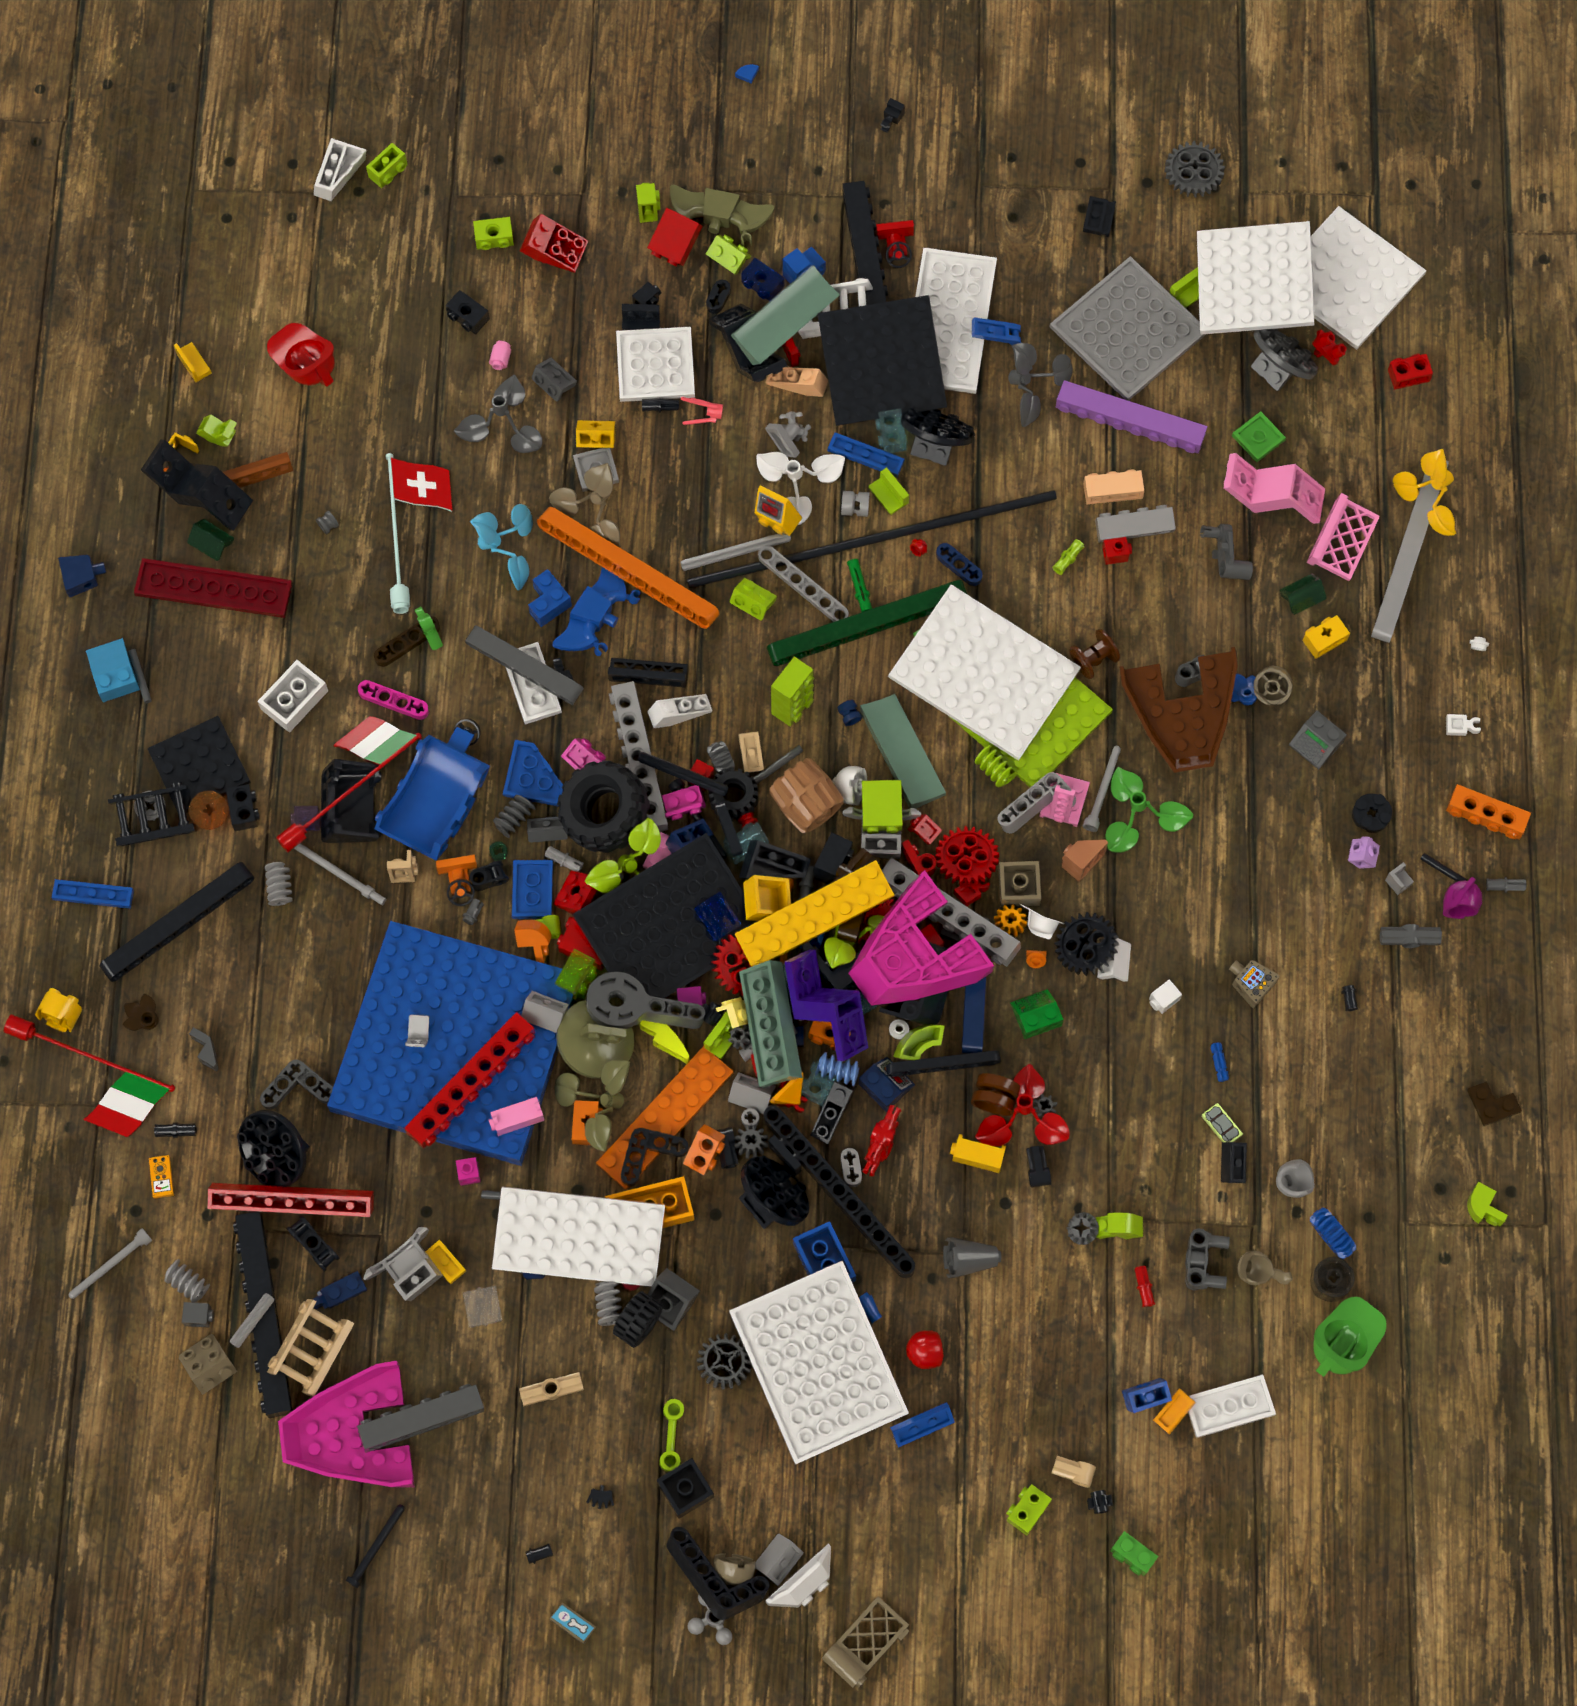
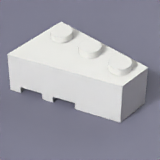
M331 138L314 185V196L332 201L366 160V149Z

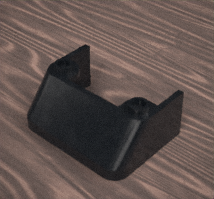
M929 942L937 955L948 949ZM948 991L920 998L919 1002L914 1000L905 1001L901 1006L900 1013L880 1008L879 1012L923 1025H937L941 1020Z

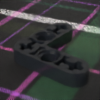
M644 1128L635 1129L631 1134L621 1171L622 1182L627 1186H634L638 1183L647 1150L675 1157H683L688 1153V1142L684 1138ZM642 1133L646 1139L641 1140L640 1148L632 1147V1145L637 1146L638 1143L635 1136H639ZM659 1137L664 1138L666 1144L661 1148L654 1145L655 1139ZM669 1140H672V1145L678 1146L679 1143H682L685 1149H681L680 1152H677L676 1147L670 1146L671 1150H667L669 1147ZM631 1153H640L641 1159L638 1162H632L629 1158ZM630 1166L634 1167L633 1176H635V1178H631V1180L628 1181L625 1174L630 1173Z

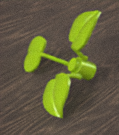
M647 818L630 832L628 837L629 845L633 850L639 851L638 853H631L630 856L622 855L618 859V864L613 860L600 862L589 872L585 883L600 892L608 893L620 885L621 878L618 874H621L622 870L626 873L633 872L638 875L639 872L636 870L637 861L634 857L642 855L643 852L653 854L660 846L661 836L654 821Z
M874 915L868 919L869 926L860 933L859 939L867 931H870L871 934L884 916ZM839 926L836 927L835 936L828 938L824 943L825 955L831 968L850 963L856 956L853 942L837 938Z

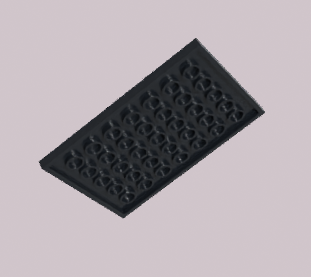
M707 833L572 914L607 973L623 972L629 974L642 984L648 995L658 998H666L676 992L678 988L684 987L716 967L717 965L711 963V961L717 960L713 953H719L716 946H723L721 940L729 941L728 935H732L735 938V932H739L758 922L746 920L744 892ZM729 954L727 959L731 958L733 955Z

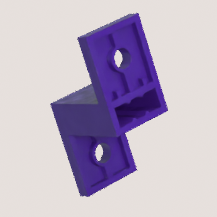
M809 949L785 961L794 1019L831 1022L837 1061H845L868 1049L860 992L856 990L822 988L816 950Z

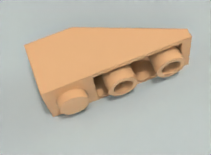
M784 367L777 374H769L766 384L805 396L823 397L828 379L820 369Z

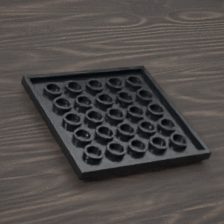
M929 295L817 313L836 426L899 416L908 411L909 408H916L920 412L929 411L930 409L947 408Z

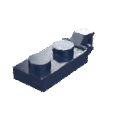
M356 1271L318 1291V1296L312 1299L316 1301L313 1308L316 1310L323 1306L324 1309H331L367 1291L359 1272Z

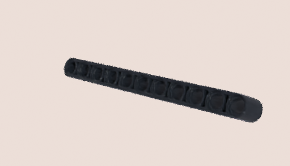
M777 1106L767 1107L764 1111V1122L778 1139L781 1137L787 1143V1149L791 1154L795 1152L802 1160L800 1163L893 1270L901 1278L911 1277L915 1270V1262L781 1109ZM775 1113L778 1115V1118L772 1121L768 1119V1115ZM789 1128L792 1132L785 1136L781 1134V1130ZM802 1143L805 1147L803 1150H796L794 1145ZM809 1158H816L818 1163L816 1165H809L807 1160ZM822 1173H829L831 1178L825 1181L820 1178V1175ZM836 1188H842L845 1192L838 1196L833 1191ZM849 1203H855L858 1208L851 1211L846 1206ZM868 1218L871 1223L868 1226H864L860 1223V1220ZM876 1233H882L885 1238L882 1241H876L873 1236ZM895 1248L898 1254L896 1256H889L887 1250ZM903 1263H908L911 1266V1270L905 1272L901 1270L900 1266Z

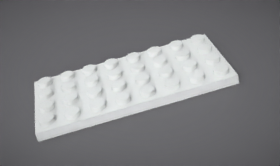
M923 248L916 297L929 295L944 389L976 394L984 339L972 338V319L974 317L988 319L997 258Z
M502 1187L492 1269L652 1286L657 1276L665 1205Z

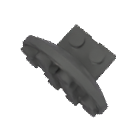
M1277 328L1254 331V339L1262 352L1251 367L1260 376H1263L1276 391H1280L1292 375L1308 380L1316 376L1318 366L1311 358L1312 353L1305 348H1301L1296 338L1293 336L1287 337L1279 332Z

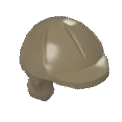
M1260 1251L1244 1253L1237 1264L1239 1277L1249 1285L1264 1284L1270 1278L1276 1279L1283 1285H1287L1293 1280L1291 1272H1283L1280 1269L1273 1268L1271 1260Z

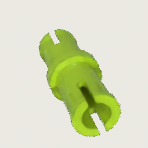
M1075 539L1072 545L1062 552L1060 559L1052 567L1057 574L1062 575L1066 568L1075 562L1077 555L1085 547L1080 540Z

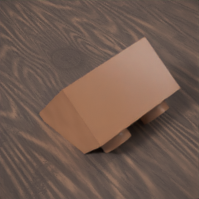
M1083 840L1077 841L1074 845H1068L1063 852L1062 868L1080 882L1105 855L1108 841Z

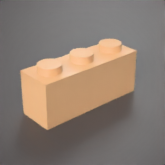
M1130 469L1120 473L1111 471L1100 475L1092 473L1084 478L1083 485L1086 505L1143 499L1144 485L1141 470Z

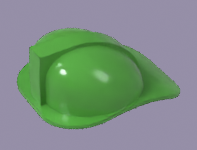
M1350 1297L1342 1301L1315 1330L1313 1350L1316 1359L1320 1363L1316 1371L1324 1377L1328 1371L1343 1375L1361 1370L1367 1364L1385 1334L1386 1319L1384 1315L1360 1297Z

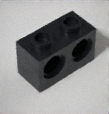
M249 784L227 788L226 793L234 831L258 827L257 820H260L258 808L255 809L254 802H257L255 790L252 791ZM240 796H247L244 801H238ZM250 814L249 818L244 820L241 819V816Z

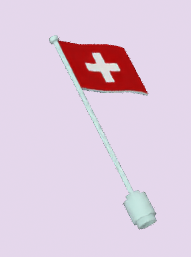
M388 453L386 454V460H388L397 576V584L390 589V599L393 612L403 614L409 611L410 595L409 588L401 584L395 500L412 505L438 507L452 512L449 470L445 468L408 463L394 459L393 454Z

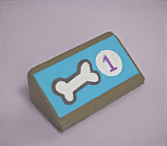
M561 1603L549 1618L550 1621L582 1644L587 1642L596 1629V1626L564 1603Z

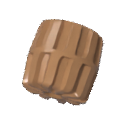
M806 758L803 762H797L794 768L787 769L784 772V776L778 777L769 789L771 796L783 814L802 833L811 832L824 824L844 803L843 796L831 778L810 758Z

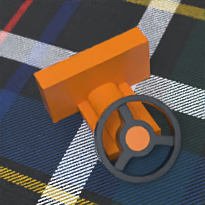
M475 854L436 861L438 874L448 873L450 884L447 888L449 901L456 906L469 904L474 898L475 891L473 885L469 882L468 870L477 868ZM450 889H451V895H453L451 898H450V896H449V890H450ZM457 897H471L467 902L457 903L453 901Z

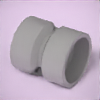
M843 491L841 515L852 516L856 513L857 516L868 517L870 492L855 494L854 491ZM855 501L860 502V506L855 507Z

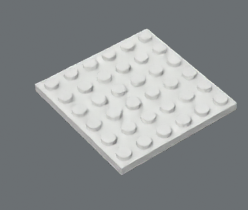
M1339 206L1311 236L1314 318L1357 350L1425 275L1426 270Z
M1310 221L1197 231L1201 335L1314 325Z

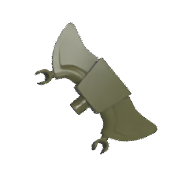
M674 184L670 186V198L675 212L691 220L703 217L704 223L710 224L708 231L713 234H718L720 227L729 228L731 224L736 225L740 230V234H742V246H744L745 241L750 242V246H752V236L749 233L763 226L774 212V205L749 204L745 201H740L739 194L705 188L704 197V192H690Z

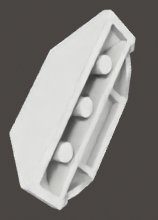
M827 1544L766 1599V1604L768 1606L796 1608L801 1605L805 1607L813 1600L812 1595L817 1590L822 1592L829 1585L827 1581L830 1578L831 1546Z

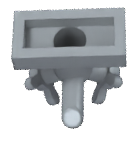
M790 411L786 414H781L779 416L780 419L788 418L787 425L769 423L765 428L780 452L787 457L796 458L800 453L793 443V439L799 441L802 438L804 442H807L806 436L811 426L808 424L803 428V425H798L795 417L803 416L802 412Z

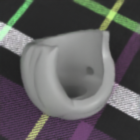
M1301 1159L1286 1162L1277 1172V1188L1288 1197L1300 1198L1313 1192L1315 1185L1312 1168Z

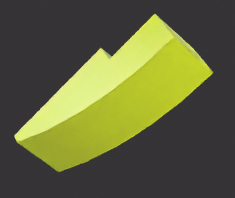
M643 1020L640 1022V1029L654 1037L653 1046L686 1064L690 1061L689 1054L683 1043L667 1024Z

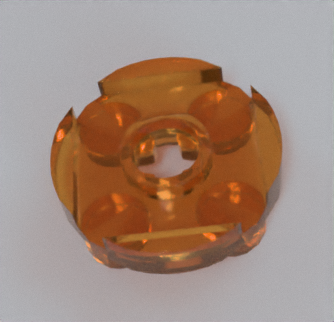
M214 791L198 793L192 799L189 806L191 820L198 827L205 830L220 827L225 822L229 812L226 800ZM208 804L215 809L211 816L203 813V809H206Z

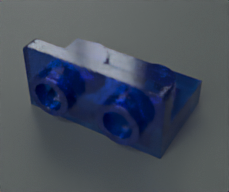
M721 892L695 907L699 918L703 921L709 934L715 941L741 926L740 921Z

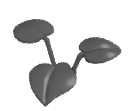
M1017 343L1012 345L1016 370L1010 371L1008 379L1010 384L1018 385V389L1028 392L1023 394L1020 401L1021 426L1026 427L1038 418L1041 411L1039 397L1033 395V391L1025 387V385L1030 383L1031 377L1054 376L1055 384L1062 386L1064 380L1070 381L1073 367L1072 361L1067 355L1059 354L1055 357L1052 364L1053 373L1030 374L1029 372L1033 369L1032 366L1037 360L1036 350L1031 344Z
M516 375L506 379L496 389L492 398L493 408L490 409L487 422H485L482 416L474 414L464 418L458 427L454 429L455 434L465 441H482L489 435L487 426L490 425L492 416L495 413L498 416L506 415L516 433L511 438V445L515 451L520 453L537 451L542 447L543 443L542 437L536 428L526 425L519 431L509 414L508 405L517 406L524 401L526 396L524 387Z

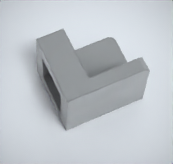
M1404 862L1392 870L1385 880L1397 895L1414 883L1404 870L1406 867Z

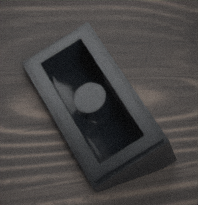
M1222 1142V1183H1246L1247 1143Z

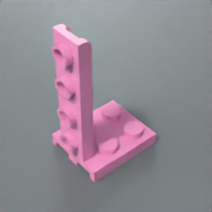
M1058 774L1071 788V791L1062 789L1060 785H1057V782H1053L1050 785H1056L1053 801L1041 810L1039 817H1047L1056 822H1065L1077 827L1090 782ZM1074 796H1075V797H1076V803H1075V805L1072 807V805H1073V800H1074Z

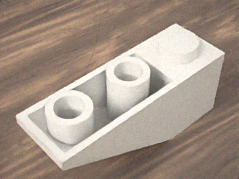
M702 694L657 700L647 712L653 728H660L711 713L712 708L707 695Z

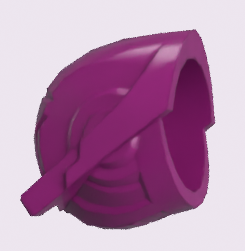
M1471 877L1469 881H1457L1448 887L1443 899V915L1445 917L1464 919L1465 917L1477 915L1483 899L1480 888L1474 883L1476 881L1475 878Z

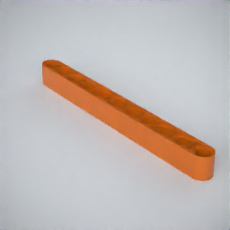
M548 507L537 519V525L544 532L703 629L709 628L719 616V610L710 602L556 508Z

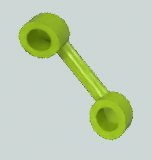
M670 1399L663 1408V1414L668 1420L666 1452L661 1455L659 1465L665 1472L675 1469L681 1462L679 1455L674 1450L677 1420L683 1416L684 1405L677 1399Z

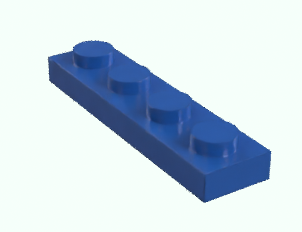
M836 432L827 448L828 452L844 456L846 459L878 471H882L887 467L896 478L905 461L904 458Z
M55 879L51 898L55 901L131 909L134 889L131 887Z

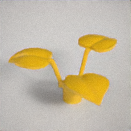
M1439 449L1429 452L1421 458L1422 470L1426 475L1430 476L1431 480L1417 484L1415 475L1404 471L1393 477V483L1398 494L1406 501L1416 500L1419 495L1418 488L1429 484L1434 489L1441 490L1432 506L1433 510L1427 514L1428 521L1436 532L1453 536L1457 533L1452 512L1446 506H1437L1444 492L1448 490L1447 486L1454 481L1452 473L1447 470L1444 450Z

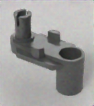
M1220 524L1218 527L1202 525L1200 533H1203L1200 534L1202 538L1217 539L1218 550L1212 551V558L1218 559L1220 577L1250 580L1253 572L1252 562L1234 560L1232 526L1230 524Z

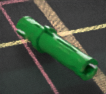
M851 559L847 562L856 592L855 598L859 602L861 612L873 609L869 599L870 592L866 588L859 559Z

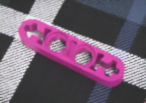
M368 680L362 681L358 685V693L364 700L418 720L425 719L429 714L428 705L423 700ZM367 687H370L372 692L367 691L365 694L363 688L367 689ZM386 692L390 695V698L382 701L379 699L380 694ZM400 699H405L408 702L403 708L397 706V702ZM422 706L424 712L420 711L418 714L415 708L419 709Z

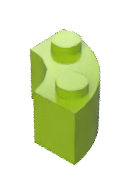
M936 1024L922 1025L909 1031L897 1045L894 1057L906 1060L920 1059L921 1054L927 1048L942 1044L945 1026Z

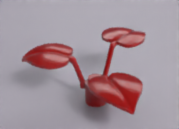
M1031 1064L1022 1068L1013 1080L1021 1087L1017 1098V1108L1014 1109L1010 1121L1006 1124L1003 1117L991 1115L982 1121L975 1135L976 1139L982 1144L1000 1147L1011 1140L1012 1132L1009 1127L1012 1125L1018 1113L1022 1115L1032 1113L1039 1123L1035 1127V1136L1041 1143L1054 1145L1067 1141L1070 1137L1069 1128L1061 1116L1048 1112L1041 1120L1033 1108V1099L1039 1098L1044 1093L1045 1082Z

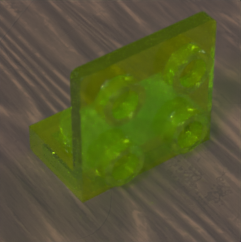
M574 949L555 981V985L573 994L575 1003H578L580 999L584 1000L588 992L587 986L597 977L598 972H596L595 959Z

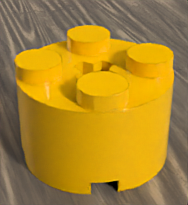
M50 988L43 997L35 1016L40 1021L42 1018L47 1020L46 1025L62 1032H66L68 1029L71 1032L82 1012V1007L78 1004L79 1000L72 995L66 997L58 990Z

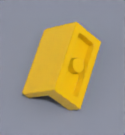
M192 342L182 348L177 343L174 344L177 356L195 382L212 374Z

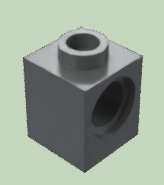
M184 1302L183 1325L209 1328L210 1322L214 1320V1310H212L209 1303Z

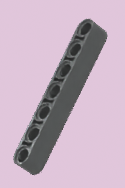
M475 625L465 640V643L473 649L571 705H574L584 690L577 682L479 626Z

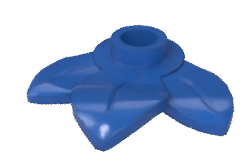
M1236 674L1231 702L1240 701L1244 705H1252L1256 701L1257 697L1253 687L1255 677L1253 675L1246 679L1244 676Z

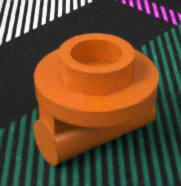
M1026 950L1027 964L1032 968L1043 967L1046 963V951Z

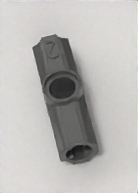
M1406 924L1401 927H1381L1379 938L1381 945H1402L1404 948H1416L1420 945L1437 946L1441 945L1442 931L1441 927H1419L1416 924Z

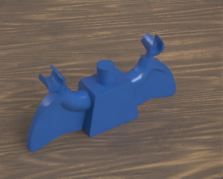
M602 567L597 583L593 587L587 586L570 612L567 629L553 641L552 646L566 651H582L595 647V655L601 656L602 653L598 648H602L606 652L608 647L605 643H598L599 640L595 636V632H599L604 623L613 628L615 627L618 617L611 614L612 604L618 601H625V599L631 604H637L640 598L636 597L641 592L633 590L630 594H626L623 579Z

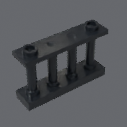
M178 782L171 784V788L129 796H124V793L112 795L113 799H109L108 804H116L121 828L120 837L115 838L116 845L122 847L197 832L196 825L194 823L190 824V821L187 820L182 791L189 790L188 786ZM174 793L180 821L176 827H171L168 824L163 800L164 794ZM155 796L160 826H158L159 830L151 831V828L148 827L143 799ZM133 800L136 801L141 827L139 834L134 835L129 832L124 802Z

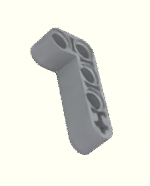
M1050 772L1001 811L998 815V822L1006 833H1014L1053 801L1056 785L1050 786L1053 782H1057V785H1060L1062 789L1071 791V788L1057 773ZM1042 794L1039 799H1035L1037 795ZM1074 796V800H1073V805H1072V807H1073V806L1075 805V803H1076V797H1075V796ZM1023 807H1027L1026 810L1020 811Z

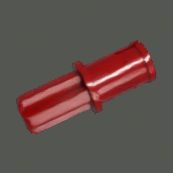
M1138 1266L1135 1268L1138 1283L1136 1288L1140 1292L1142 1307H1150L1155 1305L1151 1289L1153 1285L1150 1284L1146 1266Z

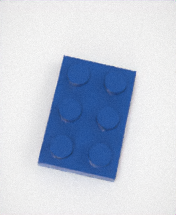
M513 860L512 919H542L544 916L552 915L553 860Z

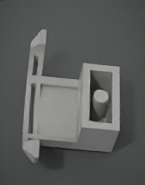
M848 807L843 811V815L846 817L862 820L861 809ZM915 808L902 810V821L921 816V812ZM862 828L861 848L866 849L873 857L900 859L901 831L895 834H889L887 831L868 834L863 832Z
M418 1227L414 1234L397 1250L379 1263L369 1267L365 1272L364 1280L371 1279L387 1270L396 1282L393 1285L405 1301L414 1300L443 1276L419 1244L428 1234L429 1229Z

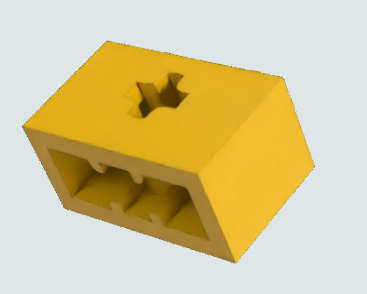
M577 421L576 447L614 448L615 421Z
M1336 615L1333 618L1327 617L1316 628L1312 626L1306 630L1303 642L1314 658L1317 659L1346 642L1350 632Z

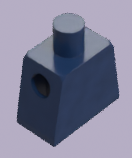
M90 555L58 558L65 590L69 598L97 587L96 575L106 573L104 562L93 564Z

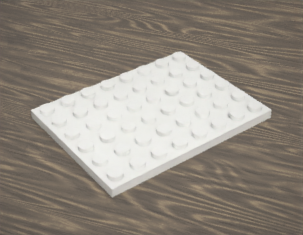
M950 585L888 677L1019 761L1081 667L958 588Z
M843 1261L729 1310L795 1464L909 1414Z

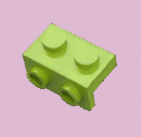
M725 234L724 236L717 235L707 250L706 255L733 274H738L746 259L751 258V255L747 253L748 249L740 244L738 246L733 243L734 240Z
M744 578L734 588L730 603L762 621L766 611L775 603L777 596L753 581Z

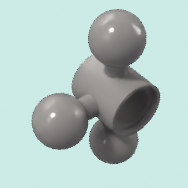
M698 1595L699 1603L706 1606L708 1610L705 1618H692L688 1622L689 1632L698 1635L703 1632L704 1626L709 1625L717 1629L716 1641L719 1644H729L732 1640V1633L729 1629L724 1628L723 1623L725 1620H720L716 1623L710 1621L709 1616L712 1612L701 1596Z

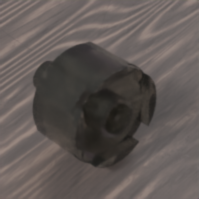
M1328 1257L1319 1262L1313 1270L1310 1278L1311 1288L1317 1298L1327 1302H1337L1345 1298L1352 1289L1355 1274L1352 1267L1342 1258ZM1330 1276H1333V1280H1336L1335 1283L1329 1280Z

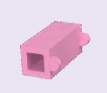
M537 1097L490 1112L492 1119H489L492 1131L496 1130L498 1136L544 1121Z

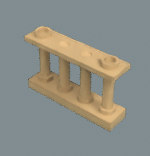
M307 1299L300 1305L298 1310L300 1313L277 1355L273 1356L269 1361L267 1372L276 1375L278 1371H281L302 1383L304 1387L302 1392L313 1397L316 1395L354 1323L347 1319H341L338 1322L334 1321L313 1308L316 1304L315 1300ZM308 1316L333 1329L334 1334L331 1339L326 1340L303 1327ZM298 1334L323 1347L324 1352L320 1358H315L293 1345ZM288 1352L312 1365L314 1369L312 1374L306 1377L285 1365L283 1362Z

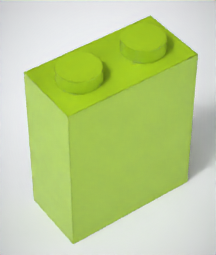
M901 780L862 781L863 832L877 834L879 831H887L889 834H895L898 831H902Z

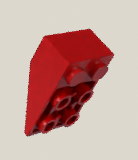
M540 214L533 219L520 252L534 260L575 273L588 240L545 215Z

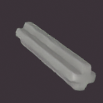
M265 1293L230 1339V1343L233 1346L239 1348L274 1302V1298L271 1295Z

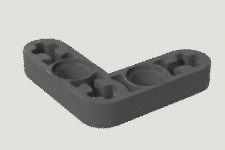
M292 1060L263 1091L260 1096V1102L266 1109H275L298 1083L320 1102L328 1104L330 1097L325 1096L322 1098L323 1094L319 1087L321 1086L326 1092L330 1090V1095L333 1087L302 1061ZM300 1066L299 1068L301 1071L299 1073L295 1072L292 1075V1078L294 1080L291 1081V1079L288 1076H286V1074L288 1073L290 1076L293 1073L292 1067ZM309 1077H315L317 1083L309 1087L306 1085V1080ZM287 1080L289 1084L286 1089L281 1090L278 1088V1082ZM275 1088V1090L281 1095H274V1091L272 1089ZM267 1096H268V1097H272V1096H273L274 1102H273V1103L268 1102V1103L266 1104L267 1101H266L265 1098H266Z

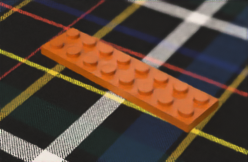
M703 1046L596 1162V1165L623 1189L627 1190L630 1186L622 1182L621 1171L632 1132L637 1128H644L677 1136L734 1074V1071ZM642 1133L639 1136H635L638 1143L637 1146L632 1145V1147L640 1148L641 1140L646 1139ZM661 1137L654 1141V1145L658 1148L666 1144L665 1139ZM647 1150L641 1174L660 1153ZM633 1152L629 1158L632 1162H638L641 1159V1155L638 1152ZM630 1166V1173L625 1174L628 1181H630L631 1178H635V1176H633L634 1167Z

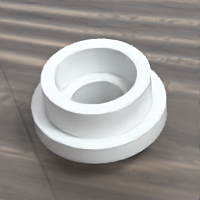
M1474 637V640H1470L1471 649L1486 651V648L1489 646L1486 638Z
M900 1019L893 1021L889 1027L890 1035L895 1039H902L909 1032L908 1024ZM901 1026L903 1030L898 1032L895 1028Z

